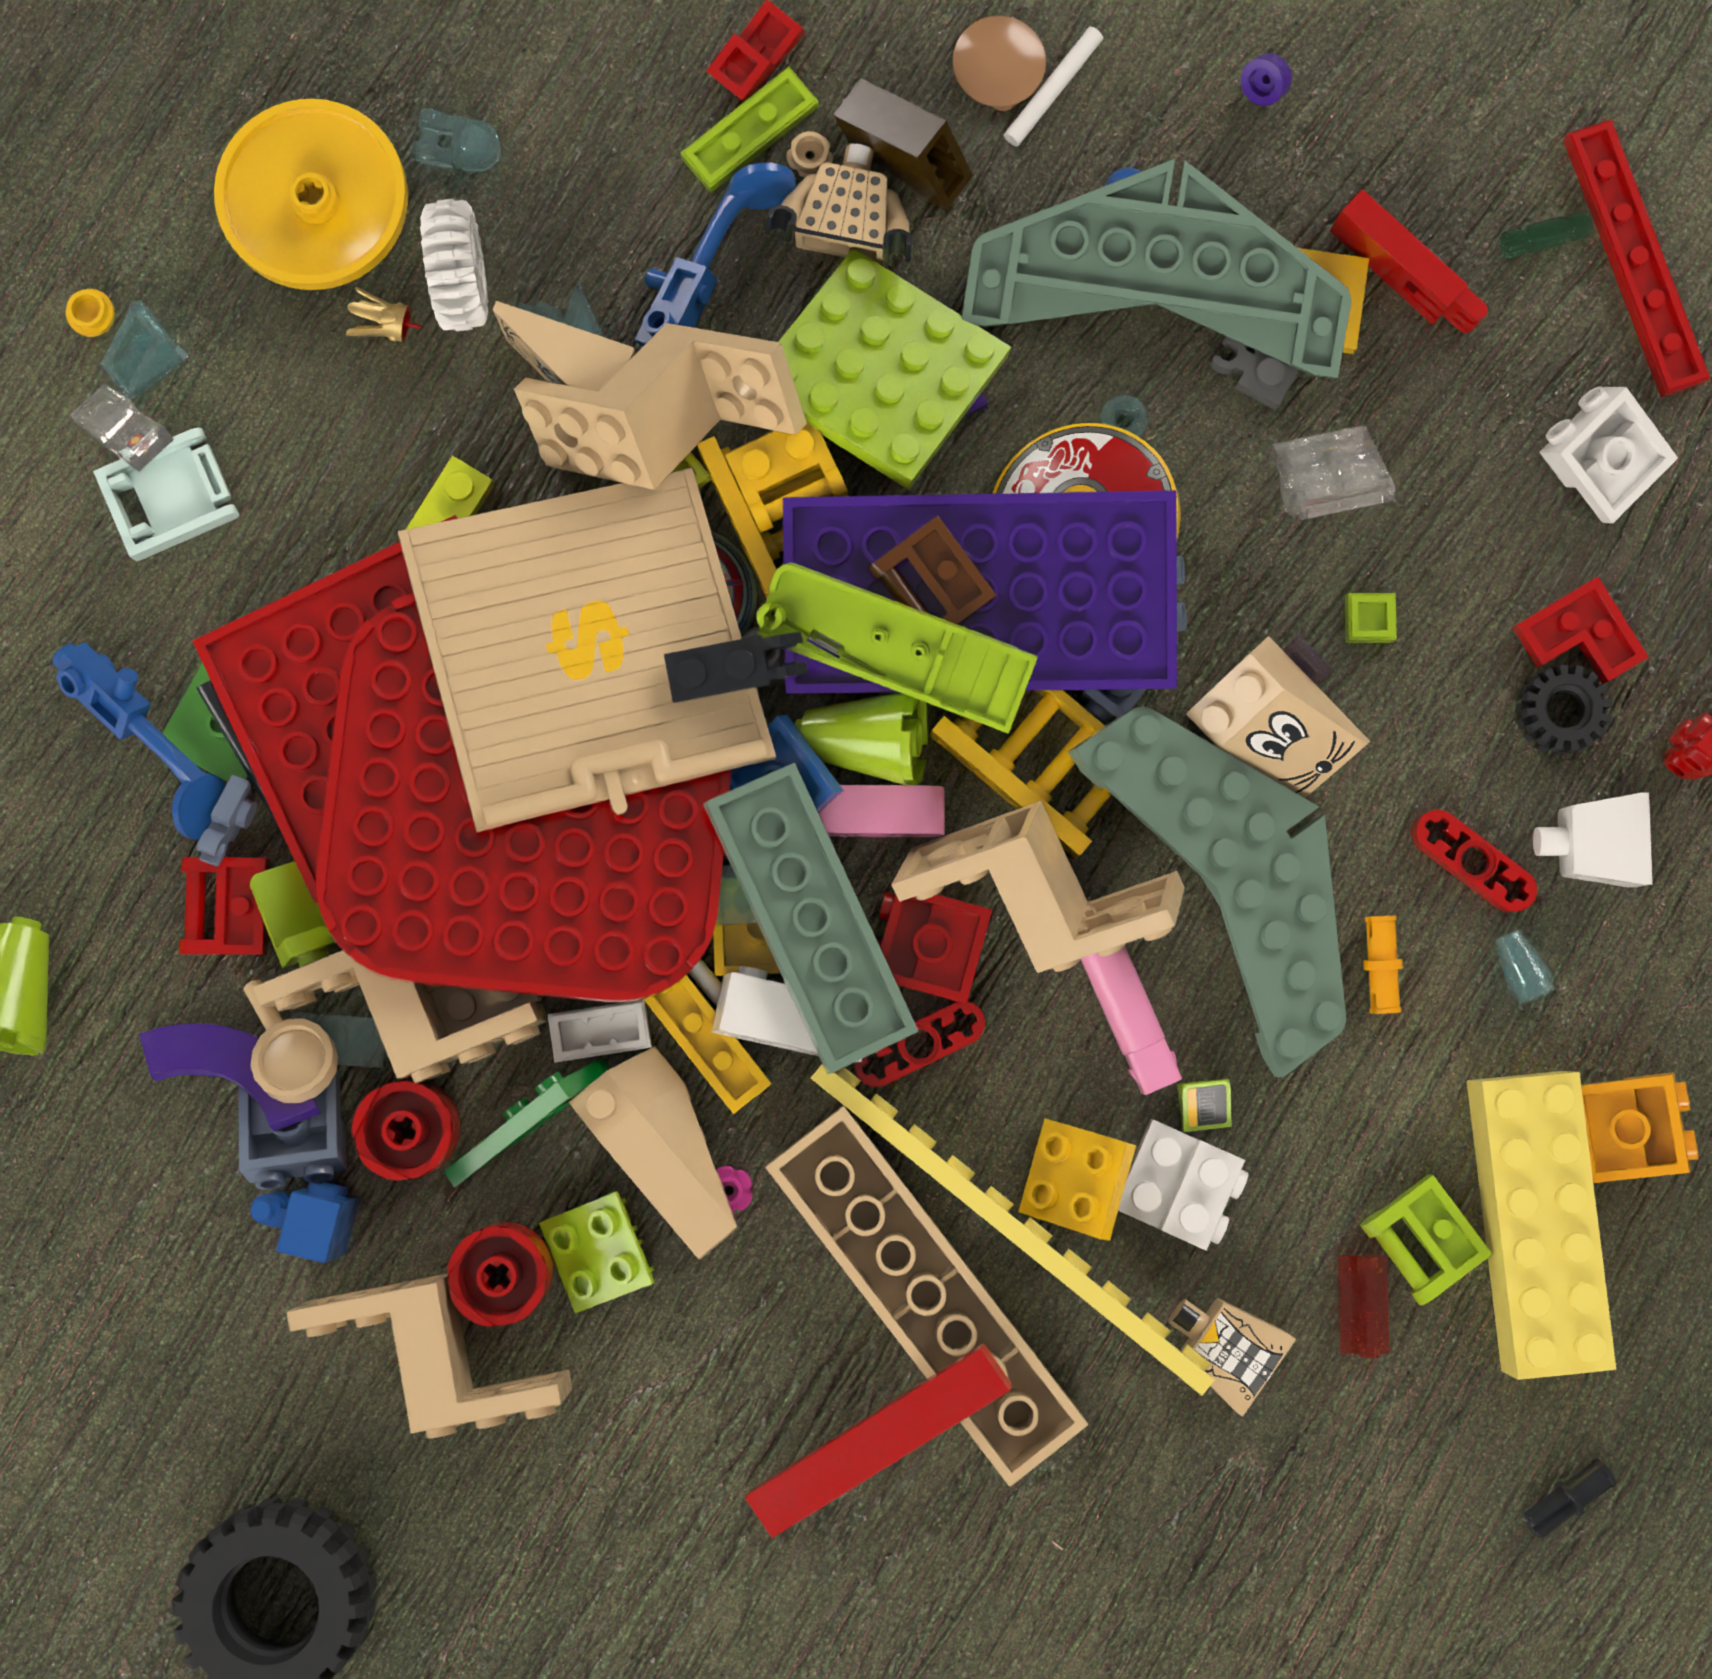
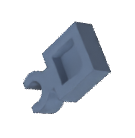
M231 775L210 815L212 822L209 828L204 831L197 844L196 849L202 852L199 857L200 861L218 867L226 854L229 842L235 841L241 827L247 829L252 823L257 810V802L254 801L250 781Z

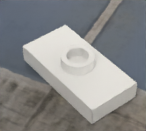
M644 999L548 1014L554 1062L652 1048Z

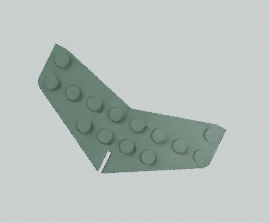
M1175 159L988 231L979 236L973 245L962 320L979 327L987 328L1157 304L1312 376L1337 379L1339 376L1351 308V295L1347 287L1186 160L1183 163L1177 206L1168 205Z
M1137 707L1123 713L1069 750L1070 756L1081 773L1099 789L1105 788L1194 869L1201 876L1220 906L1259 1028L1255 1032L1262 1058L1274 1077H1285L1336 1038L1345 1027L1346 1010L1325 815L1315 817L1290 836L1287 833V830L1318 809L1319 806L1149 707Z

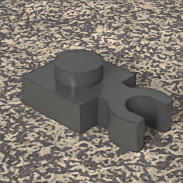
M1226 336L1222 345L1233 351L1234 359L1227 361L1215 355L1210 363L1211 368L1220 374L1235 373L1241 376L1235 389L1276 411L1299 369L1257 350L1252 354L1246 350L1244 344Z

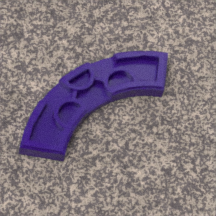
M193 1023L161 1027L139 1034L149 1073L155 1082L184 1075L219 1076L238 1084L259 1103L273 1131L321 1114L315 1097L302 1103H283L271 1098L254 1080L250 1066L252 1050L259 1038L249 1033L214 1024Z

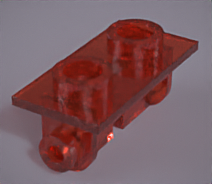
M1338 1255L1340 1354H1360L1362 1358H1379L1380 1354H1390L1387 1255Z

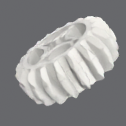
M454 199L437 200V203L425 204L420 217L421 245L428 294L431 298L435 319L443 330H456V332L473 330V327L484 326L489 313L487 306V283L481 238H479L478 225L475 221L472 207L467 201H454Z

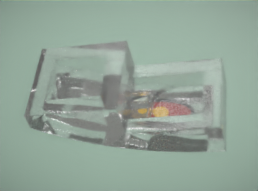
M103 384L70 414L72 419L88 434L139 472L174 440L163 425L139 412L128 397L106 384Z

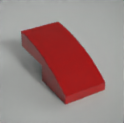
M766 0L739 36L736 33L733 34L706 72L744 102L776 70L806 31L771 1Z

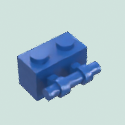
M321 1181L319 1184L309 1183L307 1188L293 1191L291 1195L280 1190L260 1195L252 1202L251 1215L258 1223L282 1229L276 1252L327 1263L346 1254L360 1197L347 1194L348 1185L334 1181Z

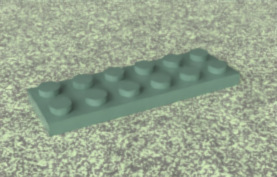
M795 762L706 801L703 804L826 1073L831 1074L919 1032Z

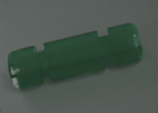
M1586 210L1570 213L1567 218L1559 216L1526 225V229L1523 230L1519 227L1505 231L1499 237V246L1502 255L1507 259L1523 255L1525 251L1532 253L1565 244L1566 240L1569 239L1576 241L1587 238L1593 232L1594 225L1590 213Z

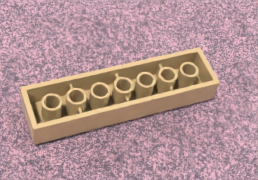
M844 1105L766 1165L765 1168L927 1379L983 1343L986 1345L1013 1386L1009 1392L965 1418L960 1423L1009 1487L1089 1425Z

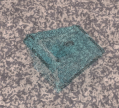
M141 300L133 302L100 365L128 399L131 400L137 398L189 355L161 321Z

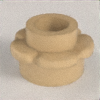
M807 131L799 134L792 140L791 149L787 151V162L790 168L797 170L798 174L804 178L807 175L817 174L822 163L833 162V154L829 151L830 143L824 136L816 132ZM812 152L815 156L813 159H807L806 154Z

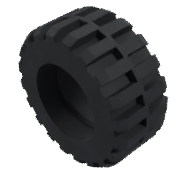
M280 1498L265 1499L257 1506L250 1504L236 1511L208 1532V1535L198 1542L188 1555L189 1563L180 1569L175 1584L181 1589V1592L172 1599V1615L175 1617L181 1616L182 1623L174 1629V1634L178 1645L187 1643L191 1652L184 1659L191 1670L194 1671L200 1666L209 1675L206 1679H333L337 1673L341 1672L363 1643L369 1631L367 1625L374 1617L377 1602L371 1598V1593L377 1587L375 1571H367L365 1565L371 1558L365 1544L356 1547L351 1539L357 1531L347 1521L341 1527L333 1522L331 1519L335 1512L323 1505L315 1511L308 1508L309 1501L305 1499L293 1498L288 1503H282ZM261 1556L282 1558L298 1566L309 1577L317 1593L319 1617L315 1627L305 1638L292 1643L272 1642L255 1634L244 1623L236 1607L234 1587L238 1572L250 1560Z

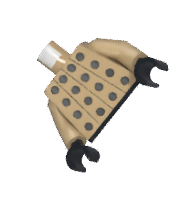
M861 144L847 145L843 165L828 162L822 163L817 174L807 175L785 197L781 205H776L769 210L765 233L769 235L772 229H782L785 231L784 241L790 242L792 241L796 226V248L847 257L851 250L855 248L883 265L884 261L888 262L889 255L892 253H901L905 256V262L911 261L912 237L909 234V221L898 194L887 188V176L883 173L870 171L874 151L867 146Z

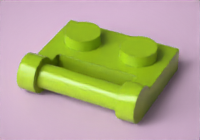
M1431 1174L1426 1175L1384 1208L1367 1217L1360 1225L1369 1238H1376L1413 1289L1410 1291V1294L1419 1306L1436 1298L1493 1255L1435 1176ZM1400 1218L1403 1219L1440 1269L1433 1276L1428 1277L1391 1228V1225Z

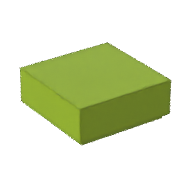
M1348 593L1345 595L1346 643L1395 642L1397 640L1396 593Z

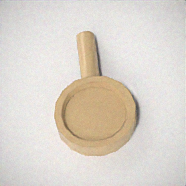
M253 980L245 985L244 992L266 1029L252 1050L250 1066L254 1080L271 1098L283 1103H302L318 1096L329 1086L337 1071L338 1053L334 1041L319 1024L307 1019H287L283 1021L276 1007L259 1006L252 987L262 984V981Z

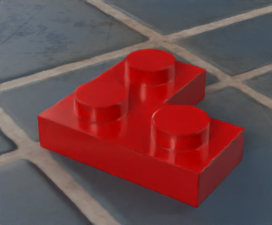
M1598 576L1512 627L1537 668L1578 644L1596 675L1599 676L1598 678L1602 684L1609 682L1649 658Z

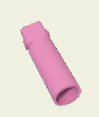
M1124 946L1118 952L1108 956H1099L1098 953L1081 958V962L1122 1055H1125L1130 1067L1128 1073L1137 1083L1141 1094H1150L1181 1080L1182 1076L1177 1067L1176 1055L1174 1051H1170L1166 1043L1163 1030L1126 947Z

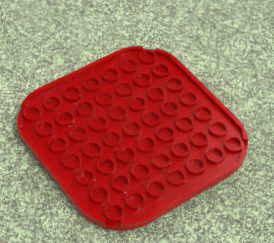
M414 593L401 596L391 601L389 606L362 624L352 638L342 663L316 867L315 884L319 910L326 927L338 946L360 966L388 979L409 983L604 1002H630L649 998L671 988L682 980L701 959L713 936L718 915L724 849L703 804L708 800L729 792L731 770L625 795L627 810L622 815H617L613 812L610 800L608 799L477 832Z

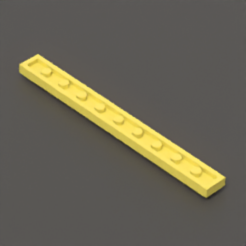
M823 1064L820 1065L811 1077L813 1081L1203 1396L1215 1380L1206 1372V1369L1211 1364L1188 1344L1182 1351L1178 1350L1166 1340V1337L1171 1332L1166 1326L1148 1312L1140 1319L1126 1308L1127 1304L1131 1301L1130 1297L1110 1281H1107L1103 1287L1099 1286L1087 1276L1092 1267L1070 1249L1063 1256L1047 1244L1052 1238V1234L1030 1217L1023 1224L1011 1215L1009 1210L1014 1205L1011 1201L992 1186L984 1193L970 1180L975 1175V1172L954 1155L946 1162L931 1149L937 1143L933 1138L915 1124L908 1131L893 1118L899 1111L877 1093L871 1100L860 1093L856 1087L861 1080L845 1067L827 1074Z

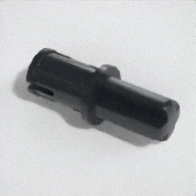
M1595 1458L1591 1461L1592 1463L1565 1483L1557 1481L1554 1484L1556 1490L1523 1514L1522 1519L1532 1534L1538 1538H1544L1573 1515L1581 1517L1585 1513L1583 1509L1585 1506L1609 1488L1617 1485L1614 1476L1602 1461Z

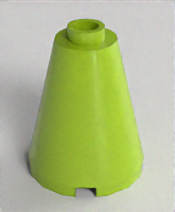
M894 692L807 709L804 712L803 718L797 719L795 722V726L823 763L906 786H917L923 779L926 760L918 759V757L921 755L922 746L928 745L929 718L927 702L900 692Z
M12 917L11 923L0 924V1051L34 1056L38 1055V1052L44 1053L47 1041L49 934L41 931L42 924L40 922L23 917Z

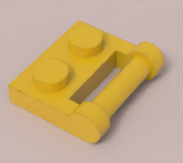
M808 423L797 435L774 431L725 454L760 533L773 528L772 523L783 518V498L829 497L831 495L840 497L848 493L844 480L821 432ZM821 468L824 478L766 505L763 504L760 495Z

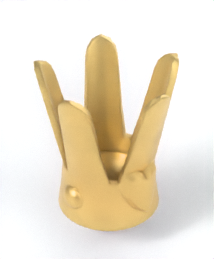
M355 287L358 293L377 303L367 300H360L359 303H349L347 307L350 313L383 325L357 326L348 329L345 335L385 336L391 341L404 342L409 327L416 329L421 327L419 324L410 322V305H404L401 302L391 304Z

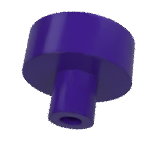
M1272 53L1259 55L1244 67L1241 74V86L1244 94L1251 102L1260 106H1268L1278 101L1289 91L1292 82L1291 71L1286 61Z

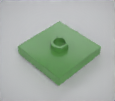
M201 663L162 734L195 765L227 782L231 775L250 781L196 689L210 680L203 663Z

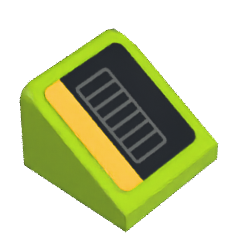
M1223 1078L1177 1084L1183 1132L1232 1127L1229 1079Z

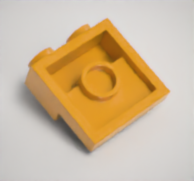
M1674 1072L1581 1085L1593 1183L1690 1173L1689 1160H1698L1699 1154L1694 1130L1684 1131L1681 1112L1691 1111L1686 1081L1676 1083Z

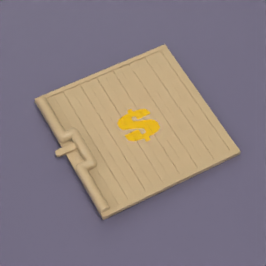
M693 468L670 473L655 490L621 483L398 531L477 832L608 799L610 800L613 812L617 815H622L627 810L625 795L775 759L776 754L756 688L680 703H673L664 654L742 639Z

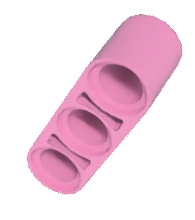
M840 785L843 791L818 813L829 837L945 836V788L928 785Z

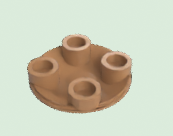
M991 16L978 20L961 34L955 45L953 53L954 79L969 97L981 104L992 106L998 111L1011 110L1016 104L1031 96L1040 85L1045 73L1046 56L1040 38L1027 24L1015 18Z

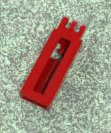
M1363 189L1341 211L1330 232L1357 257L1369 258L1368 267L1432 325L1441 316H1444L1460 332L1470 333L1487 315V305L1467 287L1468 284Z

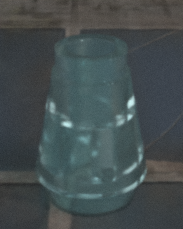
M1521 930L1512 932L1494 941L1498 949L1497 952L1509 996L1515 995L1519 1005L1536 1000L1556 990L1551 980L1555 977L1527 938L1524 937Z

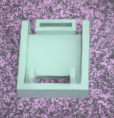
M200 427L190 429L150 446L147 452L134 453L93 471L129 557L136 562L233 521L240 516L236 506L233 504L217 508L229 502L232 496L210 446L206 444L192 450V447L206 441L204 431ZM135 488L150 526L143 522L132 527L118 494Z

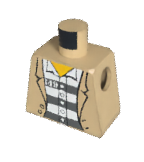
M1219 1298L1212 1303L1206 1313L1188 1300L1183 1299L1175 1308L1168 1321L1169 1324L1189 1337L1180 1351L1188 1344L1211 1363L1206 1369V1372L1215 1379L1210 1387L1242 1417L1296 1341L1294 1337L1284 1330Z

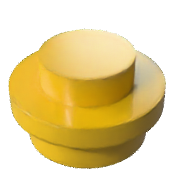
M84 289L74 293L68 300L66 318L69 325L77 333L86 337H96L108 331L115 319V308L112 301L103 292L96 289Z

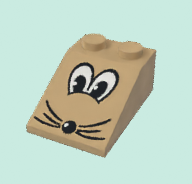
M499 301L495 302L493 311L505 339L547 382L598 392L636 354L634 347Z
M1269 636L1186 713L1218 748L1304 798L1310 795L1370 742Z

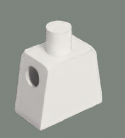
M1637 793L1568 806L1558 811V827H1536L1534 830L1533 849L1535 855L1559 856V871L1563 877L1623 887L1652 885L1649 793Z

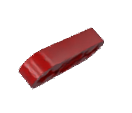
M1432 810L1420 815L1414 821L1411 828V837L1414 845L1495 908L1510 913L1525 910L1533 904L1537 896V884L1533 876L1452 814L1444 810ZM1440 821L1444 825L1441 829L1442 835L1451 842L1458 840L1459 836L1464 838V841L1452 850L1450 858L1445 855V852L1452 848L1443 840H1436L1432 843L1427 840L1430 832L1425 827L1426 823L1432 825ZM1468 848H1477L1485 855L1486 866L1479 875L1469 874L1462 866L1461 858L1464 851ZM1498 865H1500L1503 869L1496 876L1507 883L1518 880L1521 884L1517 890L1522 895V898L1507 901L1504 898L1507 893L1504 886L1497 881H1493L1486 887L1483 882L1491 878L1496 872Z
M967 1001V1004L955 1002L916 1021L917 1029L928 1032L933 1039V1049L928 1056L924 1058L912 1057L906 1050V1038L897 1042L901 1057L909 1064L908 1067L898 1070V1062L896 1060L884 1067L886 1075L883 1078L877 1079L873 1073L864 1074L862 1066L868 1063L867 1057H864L862 1062L854 1063L857 1077L868 1086L881 1087L975 1042L980 1038L985 1028V1018L982 1011L971 1002ZM961 1009L964 1015L973 1013L976 1022L970 1025L972 1034L965 1037L961 1031L951 1033L946 1038L952 1045L942 1049L941 1037L930 1022L940 1018L941 1028L955 1021L953 1012ZM887 1046L875 1053L878 1057H883L893 1051Z

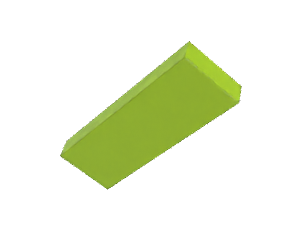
M787 67L680 153L681 159L710 193H713L737 171L748 165L819 108V101L793 70Z

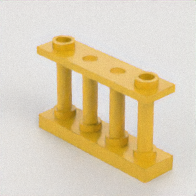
M713 436L697 444L699 455L711 476L715 490L767 599L773 575L777 570L773 560L780 558L779 552L784 551L783 530L772 535L768 531L760 535L745 498L733 477L734 474L725 454L746 444L730 450L729 446L720 449ZM821 468L816 469L760 495L763 504L766 505L824 478Z
M1036 690L1043 696L1042 700L999 750L993 749L988 753L975 742L978 738L976 731L981 727L982 723L966 717L962 719L956 718L952 723L943 716L932 729L930 737L1015 809L1042 801L1063 849L1074 859L1078 858L1092 842L1085 835L1089 830L1086 826L1087 823L1112 794L1105 788L1099 789L1094 785L1072 812L1066 811L1063 816L1050 806L1048 802L1052 799L1050 796L1051 791L1075 764L1068 751L1102 729L1105 725L1065 691ZM1059 709L1078 725L1080 729L1035 782L1029 780L1027 784H1024L1011 773L1015 768L1013 762Z

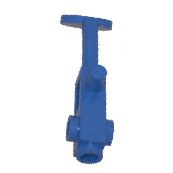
M757 163L737 171L732 176L729 188L718 205L691 261L676 257L668 273L653 268L647 272L645 277L646 286L659 290L650 310L645 314L643 324L634 339L641 348L666 323L695 327L718 281L708 267L728 228L744 207L760 210L781 205L785 197L796 188L795 175L789 168L776 163Z
M86 642L78 646L69 643L61 647L55 653L52 663L58 668L56 680L63 693L70 698H77L120 740L135 734L171 769L182 783L174 796L172 804L174 825L184 837L199 841L204 831L209 828L212 822L210 815L226 783L216 775L203 773L200 768L146 719L151 703L135 689L138 674L134 670L123 668L116 672L112 661L104 654H97Z

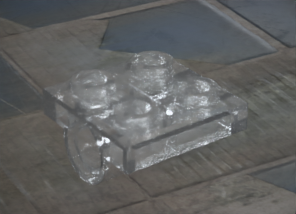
M1365 425L1273 444V460L1279 472L1281 497L1289 516L1298 514L1300 520L1394 501L1395 485Z

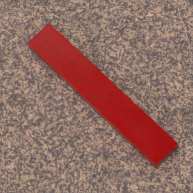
M1612 119L1568 133L1563 139L1660 397L1663 398L1704 384L1711 378Z
M983 1343L754 1487L744 1498L771 1538H774L1010 1391L1013 1385Z

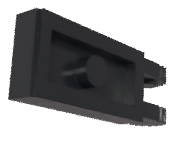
M801 632L786 633L766 638L759 635L664 654L673 703L772 685L771 681L808 674L807 662L795 661L769 669L766 656L767 650L777 648L788 649L803 643Z

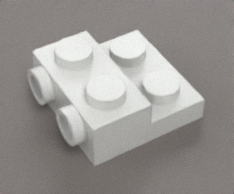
M1599 386L1587 392L1580 399L1578 404L1582 410L1572 420H1562L1547 432L1546 439L1549 443L1540 451V454L1565 487L1576 488L1602 523L1613 524L1678 457L1627 387Z
M1150 1119L1132 1160L1118 1211L1207 1251L1210 1241L1219 1244L1225 1234L1229 1217L1222 1215L1229 1197L1238 1199L1246 1185L1248 1172L1241 1170L1245 1160Z

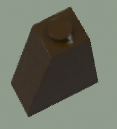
M862 78L852 91L843 98L840 106L833 114L848 143L861 144L871 148L874 151L873 161L945 212L973 177L968 163L945 119Z

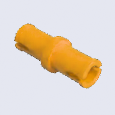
M1396 915L1364 917L1366 922L1368 960H1363V970L1369 971V1013H1400L1398 969H1403V961L1401 958H1397Z

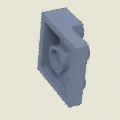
M338 1069L329 1086L315 1097L321 1114L277 1131H273L269 1126L259 1103L239 1086V1171L249 1183H255V1186L259 1189L273 1190L284 1187L286 1178L304 1176V1180L310 1183L329 1182L334 1179V1172L347 1170L346 1124L341 1119L340 1072Z

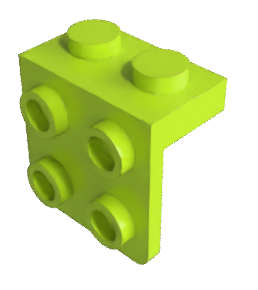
M295 861L253 876L250 881V888L282 969L299 963L301 968L327 957L328 952L340 949L326 927L319 906L314 903Z

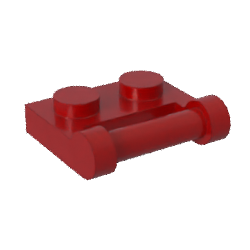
M199 857L182 858L181 872L186 873L184 939L179 940V954L267 955L268 931L250 888V881L255 874L270 869V859L224 857L221 864L216 867L200 861ZM206 873H216L214 940L204 939Z

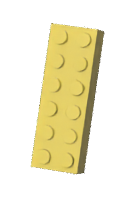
M1556 1071L1467 1080L1486 1246L1493 1254L1488 1258L1501 1371L1517 1380L1616 1370L1580 1072Z

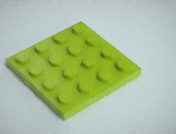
M855 248L851 250L779 340L787 359L806 422L819 430L824 437L908 490L1008 358L1011 346L979 326L962 320L960 314Z

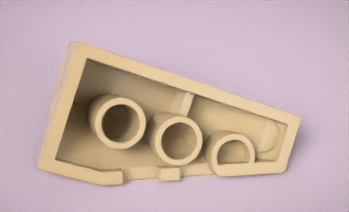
M654 1046L604 1072L574 1097L569 1104L698 1259H702L733 1233L738 1226L706 1145L707 1141L693 1109L688 1088L657 1047Z

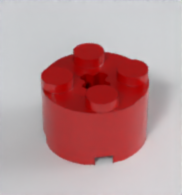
M413 1080L395 1081L382 1085L370 1092L362 1100L353 1118L352 1133L359 1152L358 1155L369 1170L386 1179L396 1181L409 1180L436 1171L450 1159L459 1142L461 1118L460 1112L451 1098L436 1085L423 1081L415 1084ZM411 1119L413 1121L412 1128L416 1131L415 1137L403 1140L404 1131L398 1127L399 1122Z
M498 1222L487 1225L462 1240L450 1257L447 1275L452 1302L464 1317L481 1326H506L519 1322L533 1312L547 1296L552 1284L554 1262L545 1242L526 1226L512 1222ZM503 1263L509 1268L507 1277L511 1281L504 1280L497 1284L493 1280L496 1271L491 1265L498 1267Z

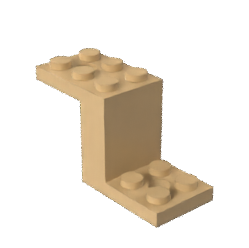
M666 323L598 392L531 378H525L514 388L522 407L523 416L530 426L539 448V454L546 466L655 490L720 420L795 435L807 424L780 342Z
M1042 801L911 848L891 884L899 902L916 896L917 900H925L941 892L945 885L959 880L961 884L973 883L983 878L989 870L1037 973L1051 968L1056 972L1064 971L1075 966L1081 958L1098 953L1099 956H1108L1121 950L1128 942L1143 937L1145 940L1151 941L1165 936L1176 925L1185 889L1178 872L1175 871L1088 902Z
M343 950L252 987L259 1006L277 1007L278 1012L289 1009V1012H294L316 1003V993L321 991L326 993L333 990L335 993H340L360 985L397 1079L412 1077L415 1084L421 1081L427 1082L451 1072L448 1063L459 1059L460 1064L467 1062L470 1064L496 1053L493 1044L505 1040L507 1045H516L541 1034L538 1026L549 1022L542 1003L529 1002L448 1036L432 995L426 991L424 984L396 981L379 976L357 964Z
M447 1274L313 1299L287 1311L290 1332L306 1329L307 1337L336 1332L337 1328L348 1325V1320L355 1319L356 1327L359 1328L386 1322V1318L391 1317L411 1433L426 1431L427 1438H437L457 1432V1426L467 1422L475 1421L477 1429L497 1426L506 1423L507 1416L525 1411L526 1419L548 1416L556 1412L555 1407L562 1405V1402L572 1390L569 1370L473 1388L460 1312L452 1302Z

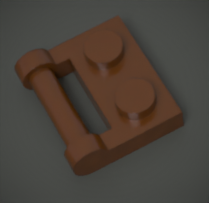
M938 515L867 568L875 581L881 579L897 602L930 614L896 568L898 564L908 558L947 611V614L941 617V619L957 625L997 596Z

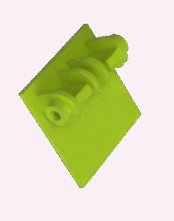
M617 1190L539 1223L575 1313L655 1283L651 1274L654 1271L653 1265L649 1266L643 1249L640 1247L643 1244L642 1238L637 1240L634 1231L638 1230L637 1225L632 1226L630 1223L631 1220L624 1205L627 1202L626 1198L621 1199Z

